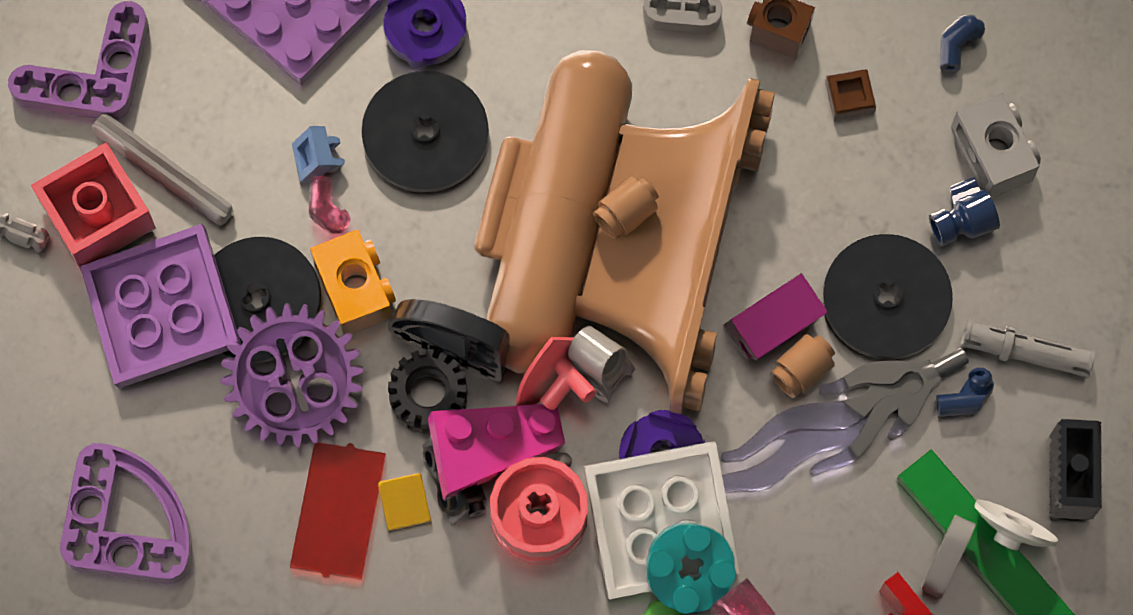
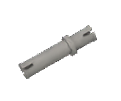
M968 319L961 338V347L998 355L1000 360L1007 361L1008 358L1073 373L1085 378L1090 376L1095 359V351L1024 335L1015 332L1013 327L1006 326L1005 329Z

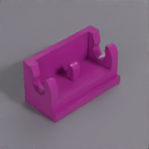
M800 273L723 325L748 359L753 357L754 360H757L827 314L828 311L804 275Z

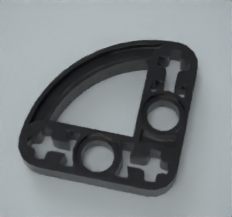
M408 299L398 304L388 324V330L399 339L425 351L426 349H434L435 355H440L442 351L448 354L450 361L455 359L460 367L489 380L500 382L507 370L505 363L510 348L509 333L499 325L470 312L438 302Z

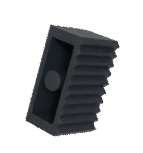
M1061 419L1049 435V438L1052 440L1049 444L1052 448L1049 452L1052 456L1049 461L1052 465L1049 469L1052 473L1049 478L1052 482L1049 486L1052 491L1049 495L1052 499L1049 503V506L1052 508L1049 514L1053 518L1093 519L1098 511L1102 509L1101 422Z

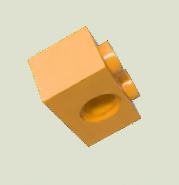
M357 229L310 248L314 265L335 316L340 321L339 325L343 335L347 333L354 334L392 318L390 304L396 302V298L388 279L379 280L374 266L380 264V260L371 240L363 242L361 234ZM352 275H361L367 279L363 286L356 289L344 285L346 279Z

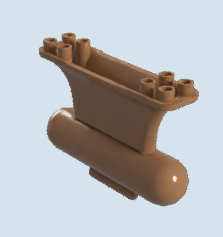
M579 50L561 59L549 79L533 141L508 137L501 144L474 243L475 251L479 255L501 260L486 319L499 325L510 335V348L505 363L506 368L516 373H526L535 357L551 337H571L575 318L579 317L599 323L625 335L641 346L655 360L668 384L671 412L682 414L684 408L701 411L706 390L707 374L695 372L693 368L710 371L716 348L717 333L702 330L700 327L733 191L737 189L742 168L757 172L759 170L765 133L768 132L775 92L759 89L760 80L749 78L735 103L723 114L711 121L679 129L638 127L625 124L632 100V82L627 71L616 58L601 51ZM629 176L637 180L645 178L658 193L659 198L655 200L658 210L627 236L620 235L615 240L610 238L593 217V212L599 208L598 202Z

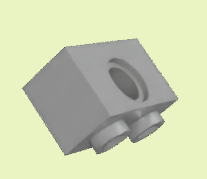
M1003 93L956 111L951 125L982 190H986L991 198L1032 182L1041 163L1036 145L1031 140L1027 141L1021 130L1022 120L1018 109L1014 104H1008ZM1000 139L1007 144L1008 149L997 150L991 146L989 140Z

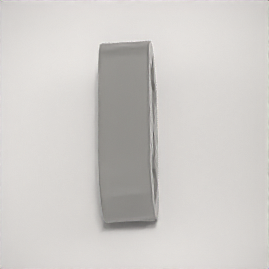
M644 0L643 3L644 20L649 26L657 30L707 34L714 31L720 25L723 10L720 0ZM658 2H666V7L669 10L666 11L665 16L657 15L656 8ZM700 6H708V13L710 14H708L707 20L699 19L698 11Z
M954 515L925 577L921 590L940 599L943 597L972 535L975 523Z

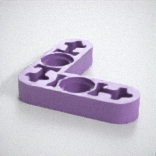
M133 1L120 2L111 9L95 75L35 65H22L17 67L8 79V88L14 100L26 108L98 119L102 114H108L115 120L124 117L129 112L148 33L149 22L144 9ZM128 15H134L136 23H132L129 26V41L123 40L124 29L120 21H126ZM119 51L129 53L131 55V62L126 68L116 70L108 65V61L114 53ZM29 79H34L36 86L39 88H30L29 93L24 94L19 85H27ZM74 83L81 87V94L74 101L65 102L58 97L60 89L66 84ZM90 87H93L97 97L91 96V104L88 105L90 101ZM41 88L49 89L50 98H47L44 89ZM111 91H116L120 101L115 100L112 102L111 107H106L104 100L100 97L107 98L110 96Z

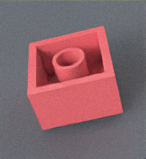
M107 142L31 184L41 206L79 268L82 265L107 257L156 228L148 208Z

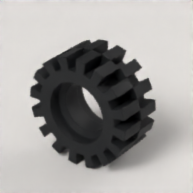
M426 349V354L419 355L418 350L411 352L412 358L408 360L403 357L398 361V369L393 368L390 374L391 382L388 381L389 400L394 415L397 419H401L402 425L406 428L412 426L415 432L423 434V429L430 430L428 417L432 411L466 409L468 392L464 371L460 370L459 363L455 359L450 361L448 354L442 351L440 355H435L434 349ZM423 377H434L441 381L445 387L443 399L438 404L430 407L417 404L411 396V389L417 380Z

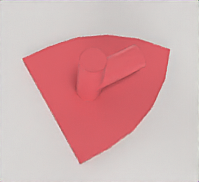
M551 337L527 369L519 385L516 406L533 405L541 401L547 408L555 410L571 389L584 403L590 401L596 395L597 390L577 370L568 357L569 347L575 337Z

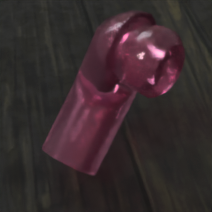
M323 176L312 177L308 207L310 218L327 233H343L350 225L351 218L346 209L341 211L339 207L330 201L332 180Z

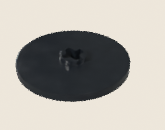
M436 71L411 72L389 81L372 97L362 120L363 147L373 168L391 184L414 192L440 191L463 181L479 165L488 143V119L484 106L478 96L459 79ZM421 124L427 128L433 125V136L429 138L424 134L418 138L417 126Z
M878 234L853 242L834 259L829 267L823 286V305L828 311L826 317L834 332L852 349L866 356L878 359H901L926 349L944 330L952 309V286L941 261L924 245L900 235ZM880 289L885 292L893 289L896 292L894 299L896 304L889 300L882 304L879 301Z
M250 237L233 242L214 255L237 330L239 327H242L252 332L254 329L250 318L253 315L257 316L263 323L266 322V309L269 307L275 311L278 317L283 315L284 306L288 303L291 306L293 315H299L304 304L308 305L309 318L314 319L320 312L321 287L318 276L308 259L291 244L271 237ZM255 291H259L262 296L266 295L261 299L263 305L257 309L252 304H248L252 301L251 294ZM302 336L296 339L294 342V349H296L307 338V336ZM282 338L277 339L278 348L282 356L288 354L286 343ZM230 350L221 353L228 358L236 357ZM259 351L252 358L253 363L276 360L274 355L268 351Z

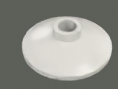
M977 500L974 505L982 518L997 530L993 539L1005 547L1018 550L1021 543L1032 546L1051 547L1056 546L1058 542L1057 537L1050 531L1013 510L986 500Z

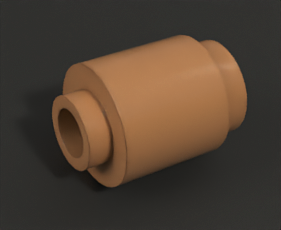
M629 176L598 202L599 208L593 212V217L610 238L615 240L620 235L627 236L658 210L655 201L659 198L658 193L645 178L637 180Z
M805 334L775 362L776 368L770 372V375L785 394L795 398L799 393L805 394L835 367L832 359L835 352L831 345L821 336L817 335L813 338Z

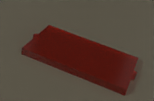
M321 442L314 444L290 562L291 569L321 573L325 579L329 578L330 575L362 580L379 495L378 483L382 479L386 453L357 449L352 443H348L346 447Z

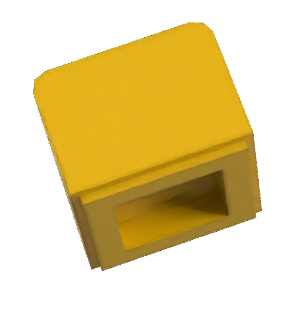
M421 473L378 483L388 532L431 522Z

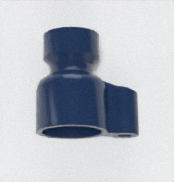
M974 177L950 186V195L954 207L952 211L949 212L943 209L929 215L932 232L940 246L956 241L960 234H964L968 238H976L1000 228L999 216L994 202L986 190L980 189Z

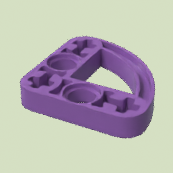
M92 443L79 453L60 543V553L66 564L73 570L85 573L165 584L181 581L190 569L192 540L185 510L170 483L149 462L130 451L113 445ZM98 455H103L105 462L109 464L108 468L100 469L97 480L100 486H106L105 490L92 486L94 472L87 465L88 462H96ZM119 470L142 482L160 501L169 522L171 540L108 532ZM83 482H86L90 484V486H82ZM88 496L98 497L102 501L100 513L93 518H84L78 513L79 503ZM75 524L87 529L98 528L97 533L90 530L87 532L86 543L93 549L92 553L84 554L82 560L77 561V556L70 550L72 547L80 546L83 533L79 528L74 529ZM122 545H132L138 552L136 561L129 567H119L113 561L116 549ZM146 548H151L150 554L153 558L165 559L168 556V552L173 551L176 559L181 561L180 565H173L170 572L165 573L160 563L148 561L149 570L144 571L143 569L147 561Z

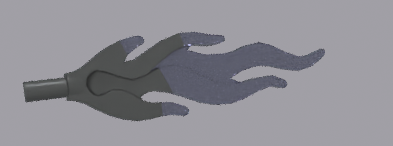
M959 348L931 363L930 359L923 362H872L860 366L834 382L821 385L818 391L822 396L841 395L860 387H869V389L862 395L847 400L804 404L785 410L769 420L740 448L723 452L720 457L722 462H742L760 452L771 442L786 440L779 450L760 464L745 470L722 475L725 493L755 492L769 489L782 480L802 461L822 451L841 447L843 448L840 453L814 464L809 473L813 477L827 471L842 468L856 461L871 446L887 419L897 413V419L887 435L889 440H895L908 430L917 419L929 394L940 384L941 378L969 363L965 351Z

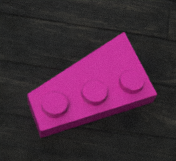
M543 404L432 411L428 417L443 500L457 495L459 491L477 484L478 486L491 480L495 475L505 472L509 466L526 458H541L557 452L565 444L558 406L555 410H551Z

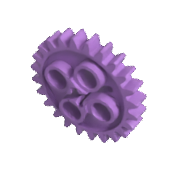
M285 304L283 315L280 317L269 307L266 309V322L263 323L255 315L251 316L250 322L254 329L252 332L242 327L238 328L236 332L243 341L242 344L229 342L227 348L236 357L223 359L221 363L225 368L233 370L232 374L224 376L220 380L221 384L233 386L234 388L233 391L224 397L225 402H239L240 405L232 414L233 417L236 418L247 414L249 419L245 430L249 431L258 424L262 427L260 433V440L262 441L268 437L270 432L277 433V446L283 444L286 435H292L295 446L300 447L303 434H308L315 444L319 440L318 429L323 428L328 434L333 435L335 429L332 420L334 418L342 423L348 421L346 413L342 410L343 406L356 408L358 402L349 395V392H359L363 389L361 383L352 380V376L364 372L363 366L351 364V360L360 355V349H346L345 345L349 343L353 335L351 333L342 336L336 334L340 324L338 319L328 326L323 324L324 310H321L313 319L309 318L308 305L305 304L300 310L299 315H293L290 304ZM302 336L313 338L318 344L317 354L311 358L300 357L294 350L295 340ZM279 338L284 339L293 369L295 371L302 369L304 372L300 376L299 387L309 408L306 412L300 409L293 382L291 380L283 381L281 377L285 374L287 366L277 345V339ZM259 351L270 352L276 359V368L267 373L258 371L253 365V355ZM320 377L327 379L333 386V393L326 399L315 398L311 395L308 387L311 380ZM275 392L286 394L291 400L292 406L290 410L281 414L273 412L267 403L269 395Z

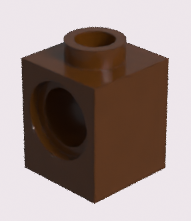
M763 0L762 3L755 1L747 20V25L752 26L750 42L797 59L812 24L815 7L798 0ZM780 18L785 20L788 26L777 28L772 26L769 20Z

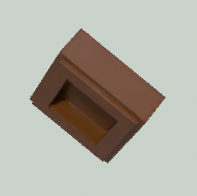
M867 69L826 76L825 84L834 120L875 113L877 107Z

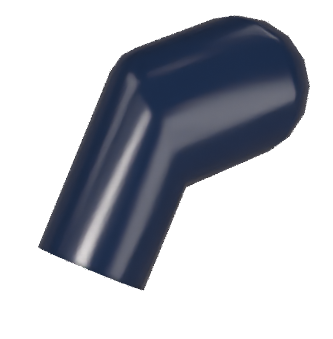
M972 14L963 15L942 33L940 48L941 70L955 72L961 69L962 46L968 40L976 41L977 38L981 39L983 37L985 24L982 20L977 19Z
M975 368L968 374L969 378L959 393L936 395L938 416L974 414L980 411L993 392L994 383L990 371L985 368Z

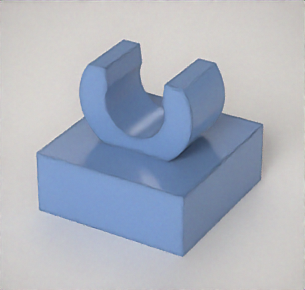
M309 126L292 143L300 182H316L326 172H336L345 164L344 158L336 159L332 157L331 150H334L341 142L338 137H327L325 126Z

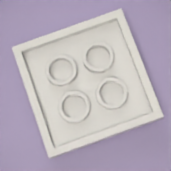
M707 442L583 466L608 599L651 591L645 576L646 559L651 542L661 531L677 523H699L713 528L721 534L732 549L735 558L736 574H740L716 442ZM685 556L680 560L683 568L678 573L682 578L689 575L694 579L700 574L698 571V567L702 565L700 558L692 561L688 556Z

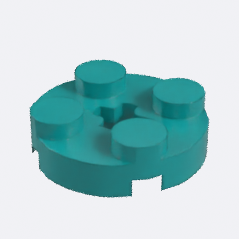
M677 523L661 531L651 542L646 559L645 576L651 591L664 605L684 614L702 612L717 605L728 594L731 585L736 579L735 558L728 542L716 530L699 523ZM685 556H688L692 561L700 558L702 565L698 567L700 574L694 579L689 575L682 578L678 573L683 568L680 560Z

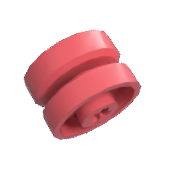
M547 457L526 458L509 466L496 480L490 496L492 531L500 548L511 558L530 566L552 565L569 557L581 544L587 527V493L579 476L567 465ZM535 509H543L547 512L544 516L538 511L533 514L531 513Z

